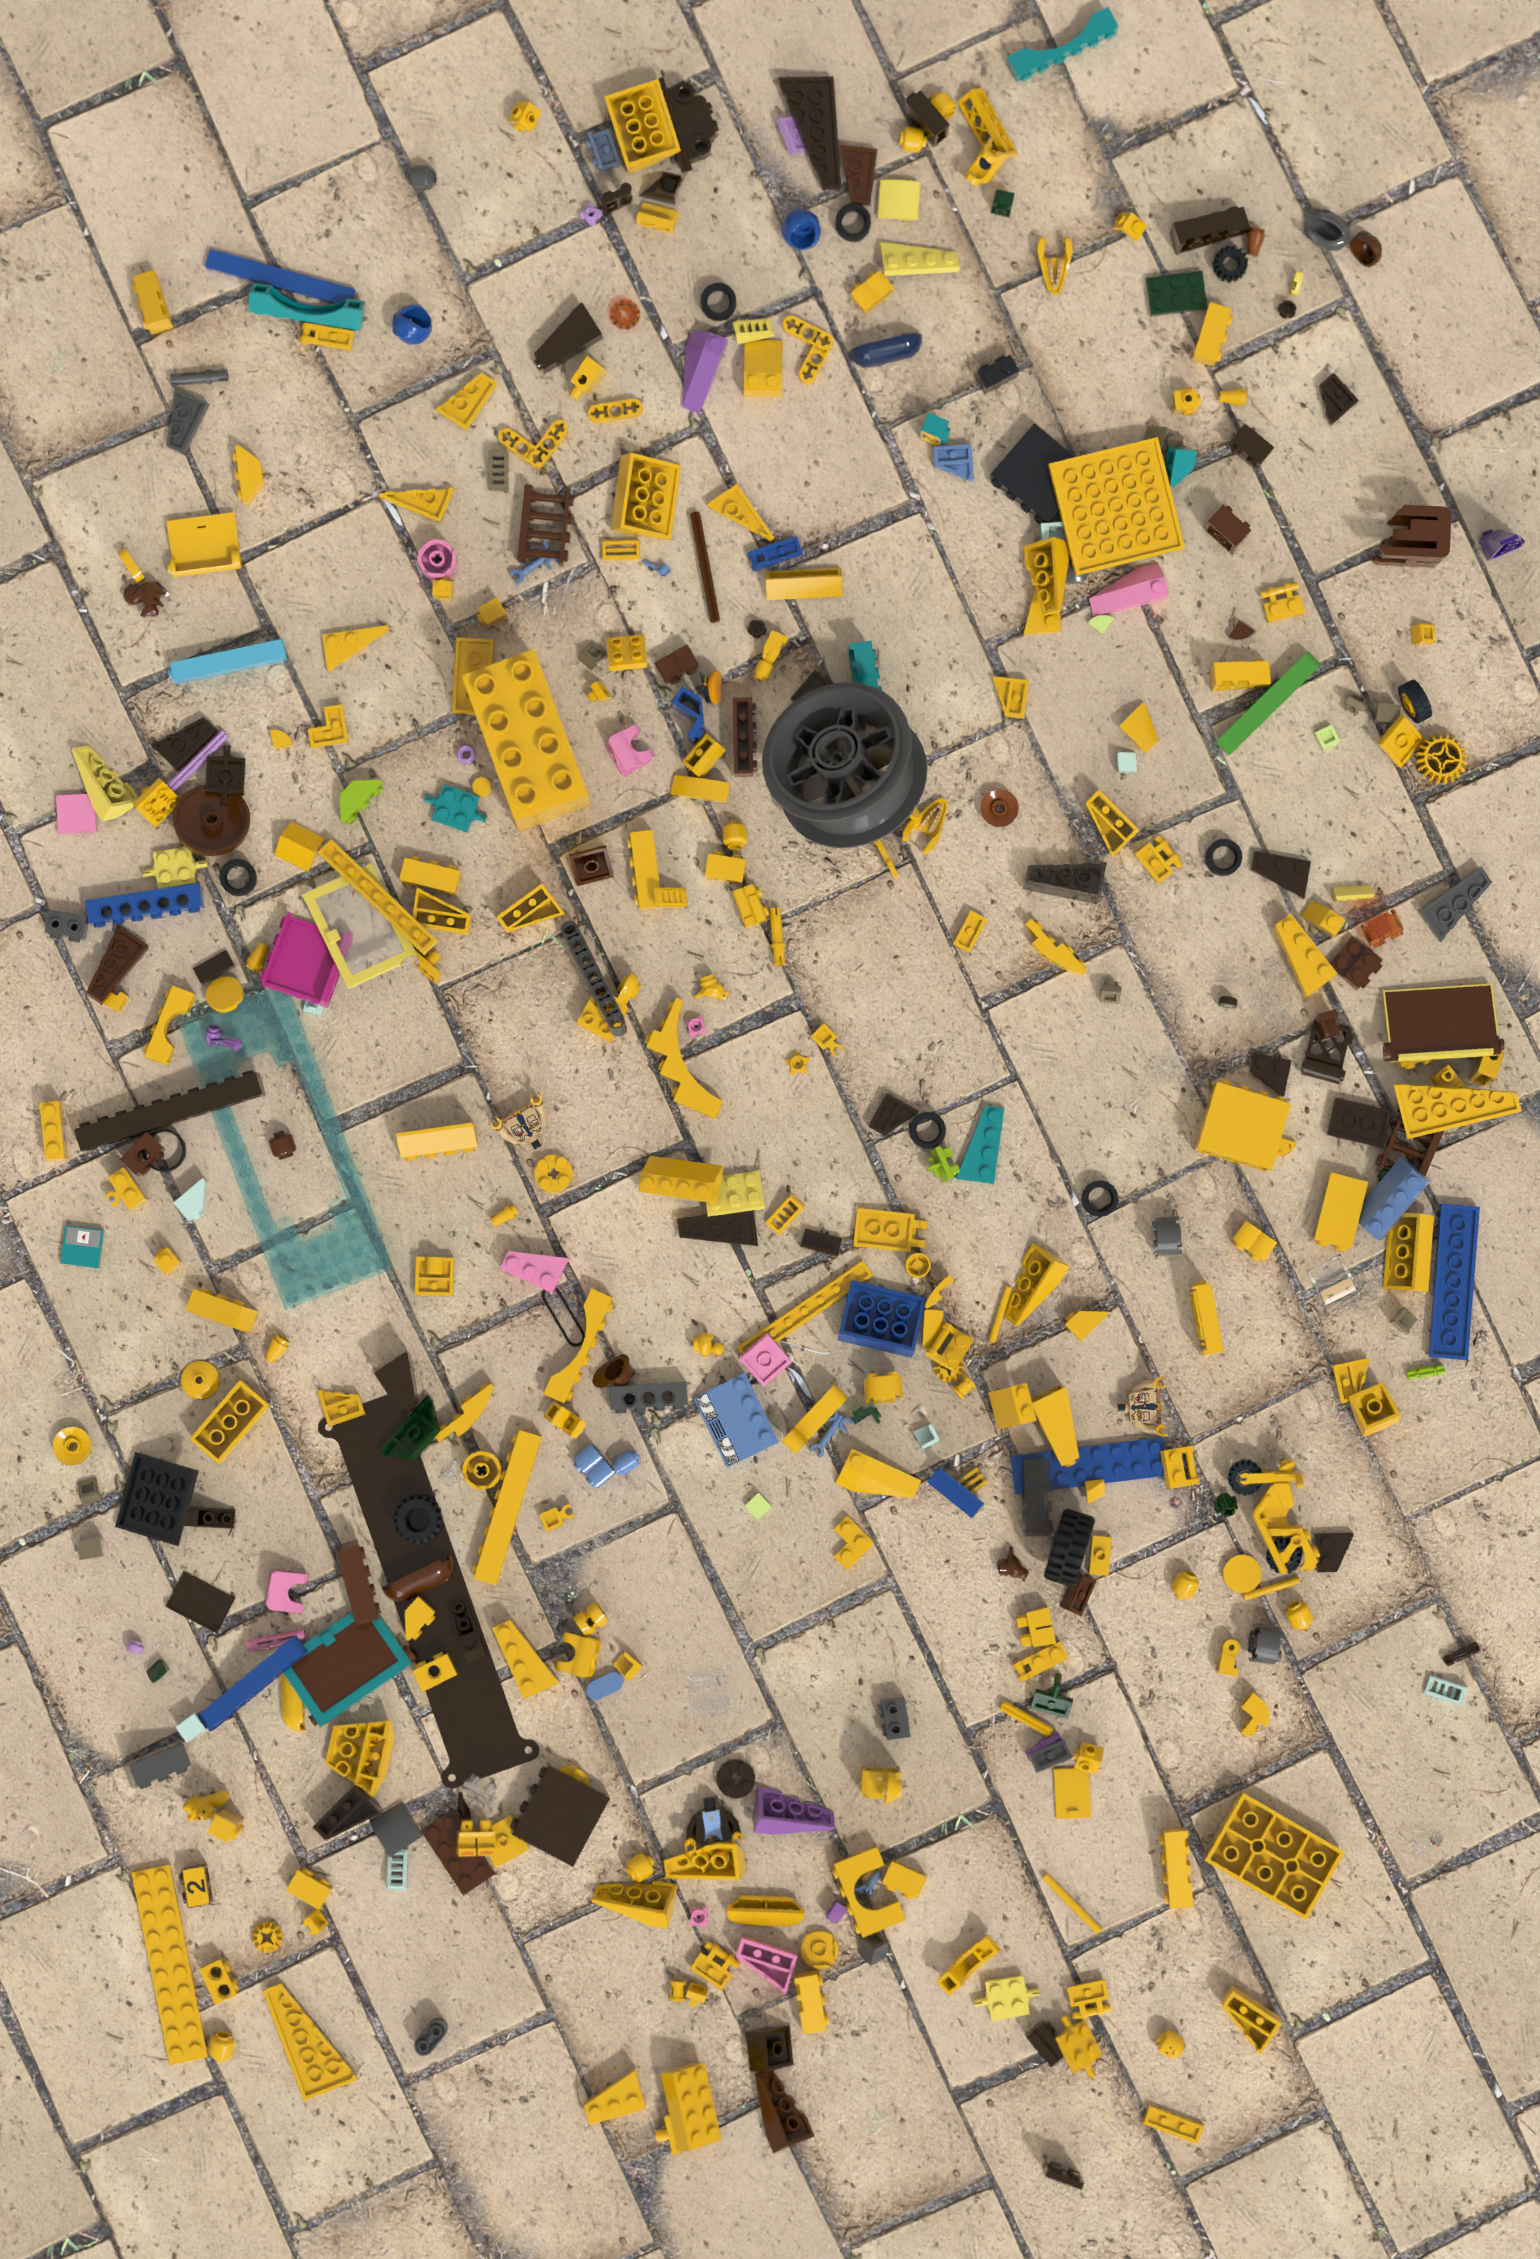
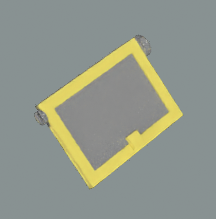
M360 863L359 866L384 889L372 863ZM343 877L302 894L347 989L400 965L404 971H407L420 964L412 943Z

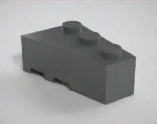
M182 1743L130 1765L123 1766L131 1788L140 1787L142 1790L151 1786V1782L158 1779V1782L169 1779V1774L176 1772L178 1775L188 1771L187 1767L191 1766V1762Z

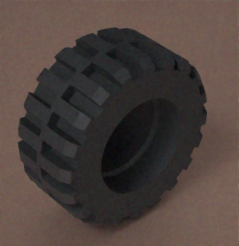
M1071 1509L1063 1510L1043 1575L1047 1580L1069 1587L1076 1585L1095 1522L1092 1516Z

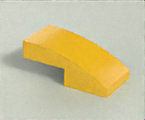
M951 1275L942 1280L931 1292L924 1306L926 1309L943 1299L939 1291L954 1282Z

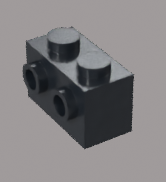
M1002 355L995 360L994 364L990 366L986 364L980 367L976 379L984 394H987L1018 377L1019 369L1011 355L1007 357Z

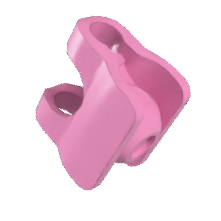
M632 725L612 735L606 744L609 755L621 775L624 776L651 762L656 756L653 750L637 752L632 748L631 740L637 737L641 731L638 725Z
M272 1570L267 1585L266 1606L274 1611L304 1612V1605L291 1601L288 1597V1591L294 1584L307 1583L308 1575Z

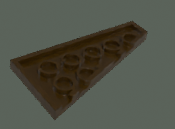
M834 76L778 77L777 82L821 189L840 190L842 186Z

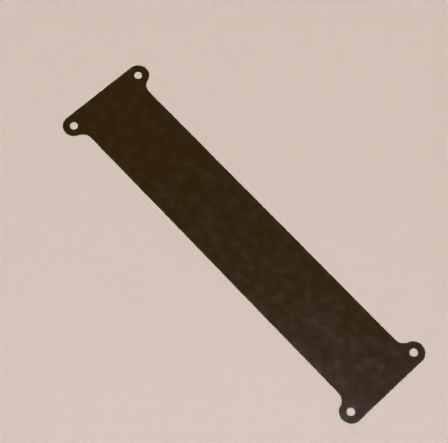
M389 1395L364 1403L365 1415L333 1425L331 1431L325 1430L327 1421L326 1418H323L318 1424V1430L323 1437L333 1438L339 1444L388 1584L450 1554L453 1557L455 1566L451 1578L447 1582L418 1595L437 1611L434 1614L436 1618L429 1626L425 1624L420 1629L423 1632L416 1640L412 1638L408 1643L417 1659L416 1664L424 1660L428 1663L433 1660L432 1656L443 1651L444 1655L449 1653L459 1673L426 1690L450 1761L448 1768L442 1773L441 1780L445 1787L454 1789L534 1760L539 1754V1746L533 1740L523 1739L517 1731L444 1521L442 1520L443 1525L439 1533L432 1540L421 1544L409 1543L403 1540L396 1532L397 1530L393 1525V1515L401 1501L414 1495H424L432 1498L433 1501H436L420 1455L416 1460L384 1456L379 1452L381 1447L407 1419V1413L399 1412ZM414 1508L407 1515V1523L415 1531L424 1530L429 1524V1515L422 1508ZM418 1596L405 1602L394 1601L404 1631L405 1610ZM465 1597L467 1598L486 1657L469 1663L462 1653L448 1603ZM432 1665L429 1669L433 1676H437L440 1673V1669L436 1665ZM527 1746H530L532 1748L531 1754L525 1753V1748ZM454 1774L456 1776L455 1781L450 1782L448 1776Z

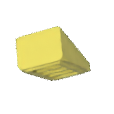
M770 318L733 322L737 344L774 336ZM763 326H767L768 331H764Z

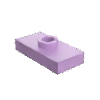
M792 116L779 118L777 123L790 156L805 153L806 150Z

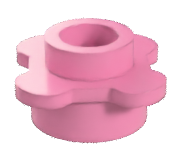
M702 1016L686 1020L685 1024L689 1028L690 1037L707 1032Z
M695 1906L690 1909L691 1919L689 1924L691 1926H707L709 1910L706 1907L698 1909Z

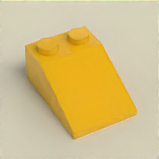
M755 340L745 343L744 397H782L783 340Z

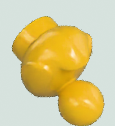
M706 1332L693 1339L694 1352H699L700 1355L705 1357L711 1353L717 1357L724 1353L725 1347L719 1342L712 1345L713 1335Z

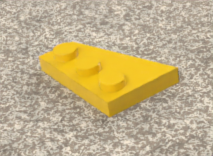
M480 373L457 394L451 396L443 405L437 407L435 411L465 431H468L498 386V383L485 374Z

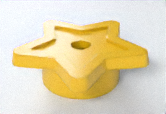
M795 1051L793 1058L785 1060L791 1067L790 1074L794 1075L798 1071L806 1074V1064L810 1058L802 1057L798 1051Z

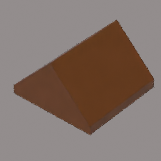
M606 845L569 854L577 886L614 877Z

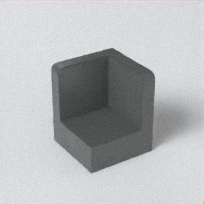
M879 1932L862 1937L859 1955L872 1966L886 1958L889 1942Z

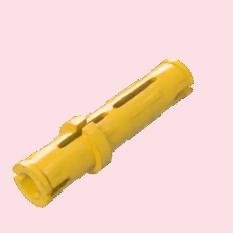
M770 908L771 949H773L774 966L786 965L784 954L786 944L783 942L781 908Z

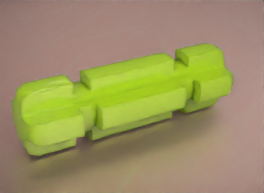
M1436 1364L1435 1366L1420 1367L1417 1370L1409 1369L1407 1370V1377L1409 1380L1417 1379V1377L1423 1378L1435 1376V1374H1444L1445 1367L1443 1364Z

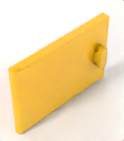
M1074 1767L1053 1768L1056 1819L1090 1818L1089 1772Z

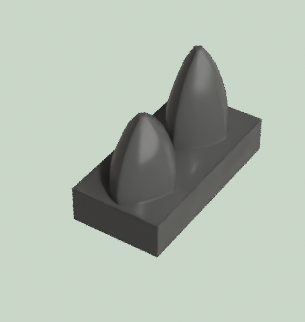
M1065 1740L1031 1753L1028 1756L1036 1774L1072 1759Z

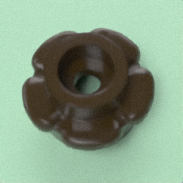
M1285 300L1282 304H1279L1278 312H1280L1282 318H1293L1295 316L1297 308L1292 301Z
M761 620L751 621L748 627L749 635H752L753 638H760L762 635H765V623Z

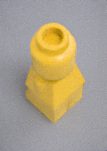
M774 630L771 631L764 645L762 660L758 661L754 669L755 679L764 682L765 679L770 677L774 669L773 665L780 655L782 646H786L788 637Z

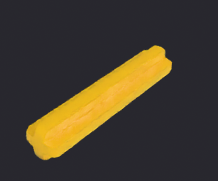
M1003 1701L999 1708L1004 1713L1047 1737L1053 1731L1051 1726L1006 1701Z

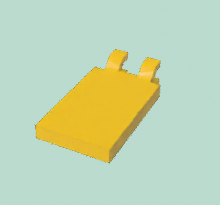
M857 1208L853 1246L911 1253V1247L925 1249L926 1241L917 1240L915 1237L916 1228L927 1230L928 1221L915 1220V1214Z

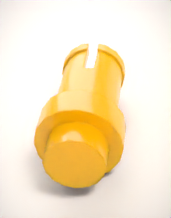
M514 1204L503 1207L504 1210L489 1217L495 1228L509 1219L513 1220L516 1218L519 1211Z

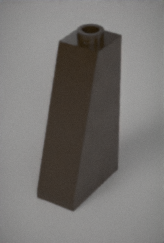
M582 302L534 353L536 360L533 362L539 371L542 369L546 374L603 339L601 331Z

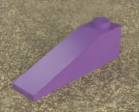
M692 330L685 348L683 408L698 414L701 413L727 348L728 339L711 332Z
M758 1787L753 1812L754 1833L778 1835L834 1830V1812L814 1804L807 1805L800 1802L799 1798L794 1796L793 1799L782 1795V1792L779 1790Z

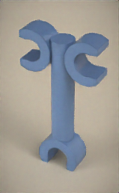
M543 541L544 550H549L548 543ZM538 557L521 570H512L509 575L511 577L515 574L519 575V579L515 581L516 585L522 583L525 575L545 562L547 569L551 570L549 562L554 560L559 565V559Z
M837 1410L834 1412L835 1415L828 1419V1421L833 1422L819 1442L810 1447L809 1451L811 1452L815 1447L820 1449L819 1458L824 1454L823 1448L838 1426H840L843 1432H847L848 1430L843 1427V1423L845 1421L853 1423L850 1418H844Z

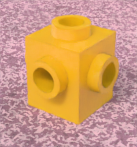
M517 101L508 121L519 132H532L537 125L542 111L530 102Z
M1183 387L1172 394L1174 414L1183 413V416H1190L1197 412L1198 406H1201L1200 394L1197 395V389Z
M1081 1742L1079 1749L1075 1748L1072 1758L1075 1760L1074 1768L1097 1774L1102 1762L1104 1748Z

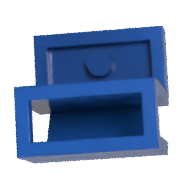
M682 686L672 701V708L695 722L687 734L688 741L695 744L706 733L704 732L702 698ZM685 698L698 706L700 715L681 704L682 700Z

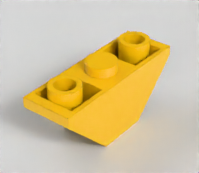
M235 445V451L232 452L234 463H237L238 470H235L236 481H240V489H237L239 500L243 501L244 505H249L265 484L263 467L260 460L241 446Z

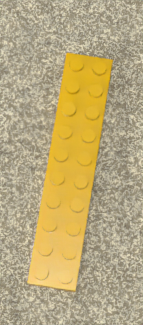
M171 1864L132 1872L169 2065L206 2058L209 2055Z

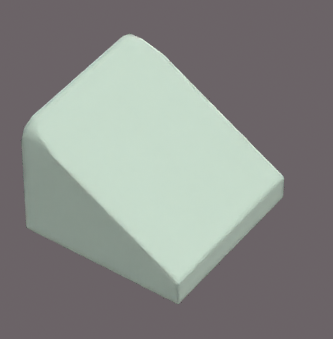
M1117 752V772H1137L1136 753Z

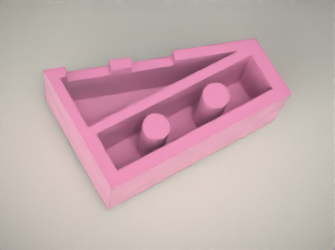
M508 1251L500 1269L548 1292L554 1293L570 1259Z
M742 1935L736 1957L786 1994L797 1960V1953Z

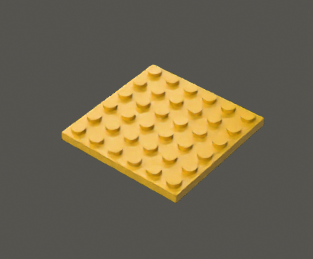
M1158 437L1048 464L1075 576L1185 549Z

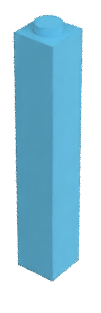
M279 639L171 662L168 674L170 680H173L177 685L288 661L284 641Z

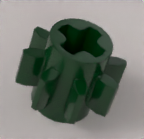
M1229 1493L1218 1495L1217 1501H1214L1216 1514L1221 1513L1223 1517L1232 1516L1236 1511L1235 1509H1238L1236 1497H1231Z

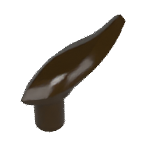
M459 1792L458 1812L461 1820H471L470 1809L463 1798V1793Z

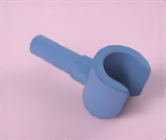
M647 560L643 563L656 570L662 577H665L670 572V568L665 563H662L660 567Z

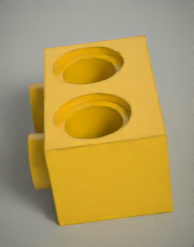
M221 1957L199 1969L215 2005L239 1993L238 1989H240L237 1979L231 1976L230 1971L232 1969L228 1960L225 1961ZM217 1966L221 1969L222 1973L220 1976L213 1974V1967ZM222 1984L228 1985L230 1992L227 1994L222 1993L220 1986Z

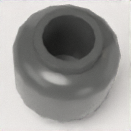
M430 165L414 166L411 172L408 173V183L417 191L431 190L437 183L436 171Z

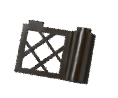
M1314 1020L1301 1068V1075L1338 1084L1339 1081L1343 1082L1346 1070H1343V1063L1347 1046L1352 1045L1354 1034L1351 1033V1029L1338 1026L1340 1032L1346 1033L1345 1039L1338 1043L1335 1037H1331L1335 1046L1326 1050L1321 1042L1322 1038H1319L1316 1033L1317 1024ZM1319 1043L1324 1051L1319 1055L1310 1053L1312 1046ZM1337 1048L1341 1054L1340 1060L1332 1059L1328 1052Z

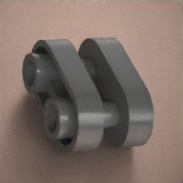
M437 2017L432 2019L419 2034L414 2043V2050L417 2054L421 2056L429 2055L444 2038L448 2030V2024L443 2018Z

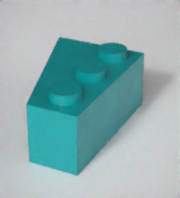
M872 641L849 644L848 655L853 683L866 684L882 691V687H878L877 683L880 675L879 669L875 668L874 661L877 660L876 650L872 648Z

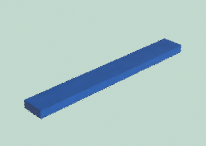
M213 249L209 250L205 264L206 269L260 284L272 285L274 288L332 304L341 302L346 298L354 299L356 289Z

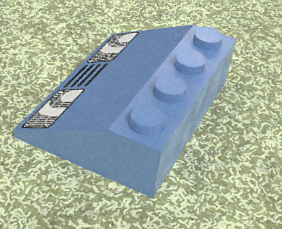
M745 1373L693 1398L727 1467L779 1442Z

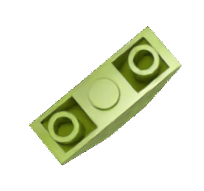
M353 780L341 792L340 819L344 826L347 824L351 825L357 819L358 812L366 810L371 804L369 801L374 796L378 797L384 789L382 787L384 783L381 780Z

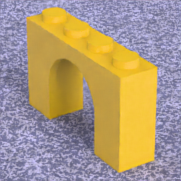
M877 1845L834 1862L835 1867L832 1868L835 1879L839 1878L842 1886H839L842 1897H847L849 1904L846 1907L850 1916L854 1915L856 1922L853 1924L857 1934L861 1933L862 1937H866L906 1920L899 1900L878 1908H869L862 1905L855 1897L854 1887L858 1878L864 1873L884 1866Z

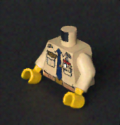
M538 1091V1098L533 1099L531 1094L529 1095L531 1103L502 1120L494 1116L497 1119L495 1124H491L488 1121V1124L504 1140L512 1144L519 1143L520 1145L528 1142L533 1151L543 1146L538 1135L544 1132L543 1128L547 1125V1111L542 1102L541 1094Z
M1161 1376L1156 1379L1142 1381L1133 1387L1131 1393L1128 1394V1402H1117V1413H1128L1129 1421H1132L1133 1426L1142 1432L1165 1437L1168 1434H1163L1162 1429L1164 1427L1169 1428V1426L1161 1424L1160 1389L1167 1387V1385H1161L1160 1380L1166 1378Z

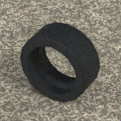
M849 203L843 206L838 211L835 219L838 235L849 242H858L864 239L871 228V216L868 210L857 203ZM857 212L863 217L864 226L860 232L849 233L843 228L842 220L847 213Z
M724 283L708 285L701 295V309L703 313L714 321L728 319L736 309V295L733 289ZM716 291L724 292L730 300L728 308L721 313L713 312L707 304L709 295Z
M1219 839L1213 842L1205 854V863L1208 869L1218 876L1233 874L1242 862L1240 847L1229 839ZM1219 847H1228L1235 855L1233 865L1227 869L1219 868L1213 862V853Z
M234 859L224 864L220 870L219 879L226 892L240 897L249 894L254 889L257 875L250 863L245 860ZM238 866L245 868L250 877L248 884L240 889L231 887L227 881L229 871Z
M924 1112L913 1119L910 1124L909 1133L915 1145L931 1149L943 1141L946 1134V1126L939 1115L932 1112ZM925 1119L935 1121L939 1128L937 1138L930 1142L921 1140L916 1132L917 1125Z
M1102 1180L1094 1181L1087 1185L1081 1197L1082 1206L1085 1211L1095 1217H1104L1112 1213L1117 1207L1119 1200L1115 1187L1109 1182ZM1095 1188H1105L1111 1195V1203L1104 1210H1096L1089 1203V1194Z

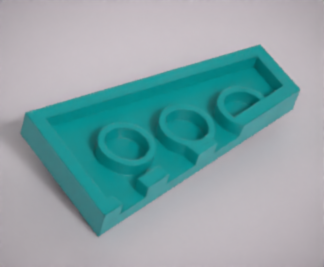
M984 1107L956 1179L994 1184L1004 1108Z

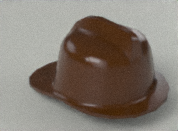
M621 1354L599 1367L593 1376L592 1382L597 1388H603L610 1384L623 1386L636 1372L629 1364L628 1356Z

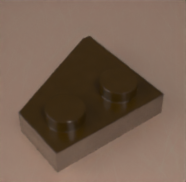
M1335 373L1319 385L1330 426L1359 402Z
M886 1093L868 1127L886 1136L915 1116L919 1111Z

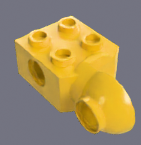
M633 971L629 977L627 975L623 977L617 988L620 994L618 997L614 996L624 1018L629 1011L627 1006L629 999H635L642 986ZM600 992L598 996L604 995L605 992ZM591 995L576 1024L611 1043L615 1036L611 1034ZM607 1008L605 1011H611L613 1008ZM621 1023L614 1024V1027L620 1026Z
M862 1767L861 1794H864L865 1798L886 1799V1804L893 1802L897 1797H901V1770Z

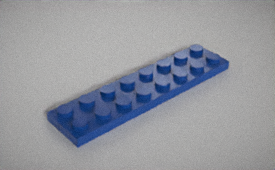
M1440 1204L1428 1357L1468 1360L1480 1207Z
M1159 1437L1078 1447L1079 1458L1076 1459L1075 1464L1069 1467L1061 1466L1053 1451L1010 1456L1015 1494L1079 1487L1085 1486V1481L1104 1479V1483L1164 1476L1160 1451L1165 1450L1164 1438Z

